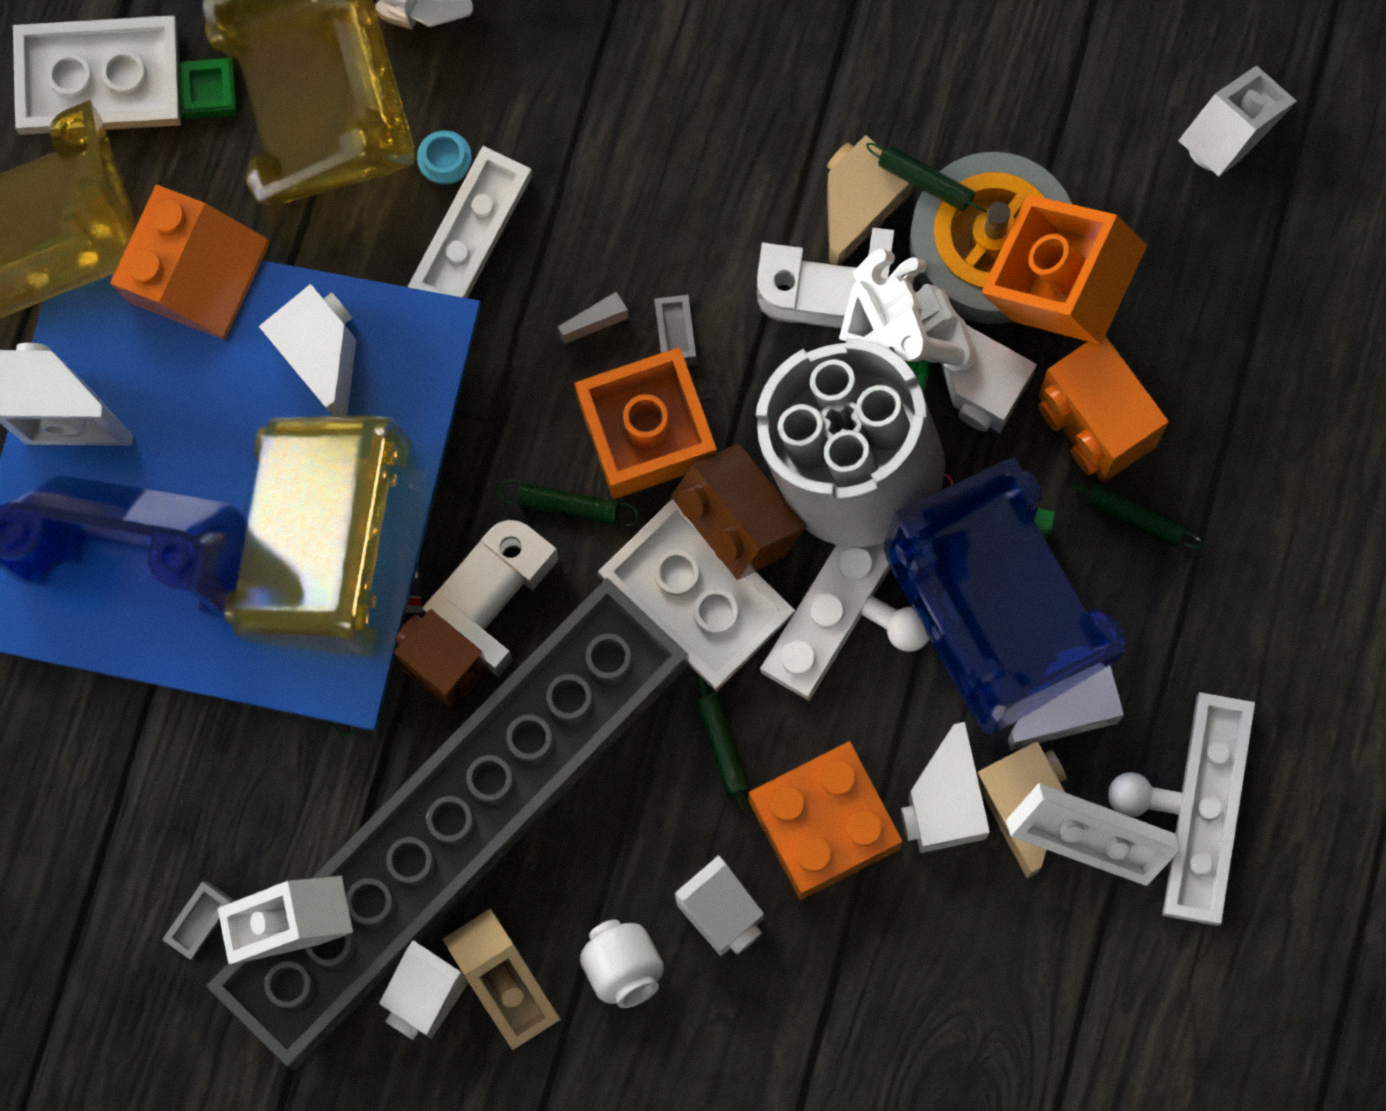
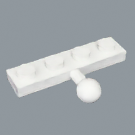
M916 526L900 537L879 545L869 547L836 545L761 666V673L810 701L861 616L887 629L890 642L899 650L912 652L925 646L931 636V623L925 613L912 607L897 610L874 597Z
M1199 692L1196 697L1182 792L1154 788L1144 776L1134 772L1123 773L1117 776L1110 784L1108 799L1111 807L1116 812L1129 817H1137L1149 809L1178 815L1175 835L1180 851L1171 859L1162 916L1216 926L1221 924L1255 702Z

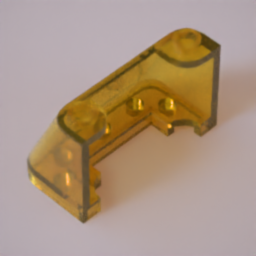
M206 0L202 2L207 20L205 32L210 44L217 51H222L229 57L240 61L265 151L252 156L246 173L247 185L256 198L257 203L278 206L393 174L413 164L415 160L414 145L372 0Z
M91 100L62 111L52 120L49 133L52 145L56 150L55 152L0 173V318L115 273L137 226L103 121Z
M369 415L272 417L266 427L258 429L254 452L256 460H259L238 581L236 590H231L228 593L225 604V621L233 625L235 635L242 641L373 658L378 630L367 627L369 619L367 607L375 608L377 597L371 592L372 579L388 487H396L397 475L391 470V467H406L411 442L394 419Z

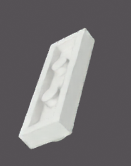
M482 146L408 287L468 298L532 177L531 168Z
M1041 783L1037 784L1006 820L1010 836L1145 886L1180 851L1175 833Z

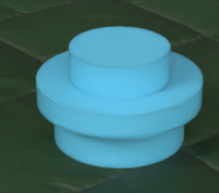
M446 130L434 132L428 135L418 148L417 162L419 169L433 183L440 185L453 184L461 180L471 166L472 156L470 147L466 140L455 132Z

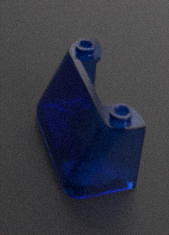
M1015 457L897 510L883 546L888 565L912 609L921 619L927 636L973 718L984 733L988 735L1013 724L1118 661L1125 652L1123 646L1125 638L1117 620L1112 615L1105 616L1097 609L1086 612L1034 522L1038 509L1037 503L1042 498L1041 491L1034 476L1029 471L1023 472Z
M53 476L0 505V569L20 583L46 587L49 578L47 575L55 567L64 563L79 565L85 539L149 549V569L151 574L161 584L192 593L199 599V611L204 615L232 619L250 540L248 521L233 505L220 501L71 476Z

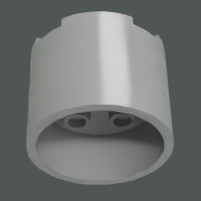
M846 338V343L827 345L808 353L804 349L798 351L784 361L767 381L756 409L759 444L785 501L806 526L805 529L808 532L835 545L869 547L900 537L915 527L927 515L936 502L943 484L945 473L944 451L917 378L902 358L880 344L868 340Z

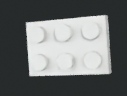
M175 16L13 25L15 128L19 135L181 125L178 22Z
M673 499L598 571V576L603 581L606 578L611 580L688 653L689 666L715 691L720 689L795 613V610L757 572L736 580Z

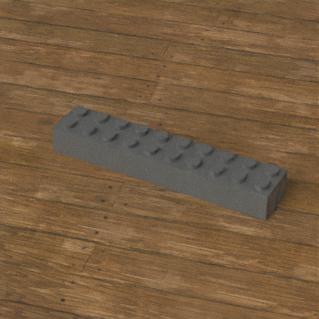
M606 578L311 878L342 876L345 895L349 904V915L353 933L309 948L238 964H227L206 987L287 1067L296 1071L399 965L411 942L415 941L419 944L689 666L688 653L611 580Z

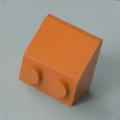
M156 184L110 284L130 304L226 340L270 241L210 205Z

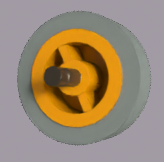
M1005 152L972 154L952 162L944 167L940 173L973 189L976 194L972 203L984 208L988 213L972 205L966 211L961 212V210L952 207V205L923 191L918 199L913 215L909 244L911 258L922 259L927 263L925 272L917 275L922 287L925 284L937 286L938 289L945 290L951 306L962 319L982 324H1003L1012 321L991 303L981 291L1027 194L1068 204L1072 203L1058 180L1045 168L1027 158Z

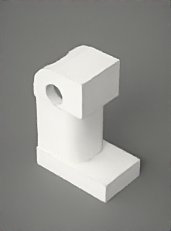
M872 227L869 255L878 249L892 251L894 230ZM762 243L757 275V302L761 310L768 317L782 322L842 328L852 286L857 282L852 272L857 268L802 261L803 248ZM890 265L882 270V278H888ZM780 285L790 286L792 289L788 291L779 290L777 287Z
M506 520L499 522L483 536L476 547L422 609L427 613L431 608L482 650L490 671L499 677L513 660L510 651L489 635L485 629L523 584L532 591L558 562L557 549L532 528L520 521ZM510 548L521 550L516 557L507 558L503 556L505 551Z

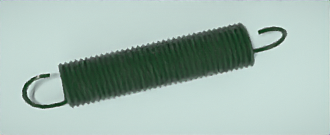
M866 144L867 149L879 158L878 166L884 170L886 169V171L952 205V207L961 210V212L966 211L972 205L988 213L984 208L972 203L976 194L973 189L966 187L958 181L956 182V180L949 178V176L947 177V175L940 173L932 167L930 168V166L897 150L893 146L888 147L885 151L877 144ZM869 145L875 146L878 149L882 150L881 155H878L874 151H872Z
M506 480L498 489L500 499L507 504H513V502L507 501L502 497L501 489L504 484L513 482L520 484L517 505L521 507L534 508L540 511L545 510V512L564 514L575 518L580 517L586 520L614 525L618 517L620 505L631 507L635 511L636 518L630 524L621 523L620 525L630 527L638 520L637 509L628 503L614 500L609 501V499L590 497V495L585 496L579 493L574 494V492L544 488V486L539 487L533 484L528 485V483L525 484V482L522 483V481Z
M1098 482L1092 490L1075 483L1072 484V487L1080 492L1086 493L1087 491L1091 493L1087 503L1090 507H1095V509L1103 511L1105 514H1110L1115 519H1120V521L1128 525L1130 524V526L1138 528L1140 531H1145L1150 536H1155V538L1163 540V542L1165 541V543L1173 545L1175 548L1178 547L1184 534L1194 537L1200 543L1199 546H1192L1184 543V545L1194 549L1202 547V542L1197 536L1185 531V525L1178 523V521H1173L1168 516H1163V514L1153 511V509L1143 506V504H1138L1133 499H1128V497L1118 494V492L1110 490L1108 487H1103Z
M699 677L698 680L703 697L696 701L697 709H699L698 711L705 727L704 730L707 733L711 751H713L714 759H716L718 772H720V777L723 780L722 783L727 793L726 796L731 797L741 794L746 810L743 808L739 796L736 798L742 811L747 813V800L745 794L740 791L748 789L749 783H747L748 780H746V775H744L742 762H740L741 759H739V754H737L738 751L733 741L734 738H732L731 730H729L724 709H722L720 696H718V693L706 696L704 692L706 687L702 678Z

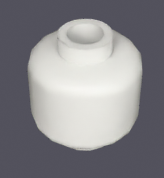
M609 920L595 927L589 934L590 941L581 951L580 962L597 997L605 1003L617 1004L620 1008H629L646 1001L659 989L658 981L662 977L664 965L648 932L639 924H620L619 920Z

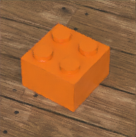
M1027 194L981 293L1012 322L1101 345L1147 248V244L1116 214Z
M1106 336L1101 345L1088 341L1048 368L1038 396L1042 401L1038 404V408L1045 421L1056 432L1061 428L1074 444L1070 451L1078 466L1088 476L1095 473L1102 484L1155 449L1169 422Z
M680 347L575 382L577 400L613 500L684 476L693 463L717 453Z
M850 741L749 792L748 802L799 900L900 850L903 842Z

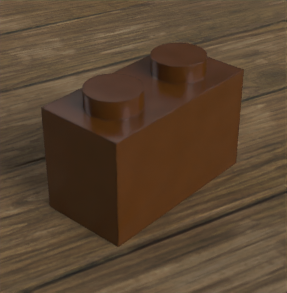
M739 443L693 463L671 495V498L679 506L682 513L690 520L736 580L742 579L783 559L806 528Z
M431 608L422 619L417 615L410 618L395 637V642L399 646L393 652L403 671L453 713L490 671L483 651Z

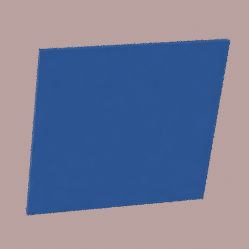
M64 224L32 343L50 347V351L67 363V366L91 388L133 434L132 446L25 445L8 430L0 457V653L377 731L395 658L393 651L398 646V643L395 642V637L403 626L482 306L481 301L262 260L226 340H222L130 304L116 291L110 282L132 236ZM310 284L323 299L332 292L353 317L345 324L356 339L347 416L339 423L259 328L263 322Z

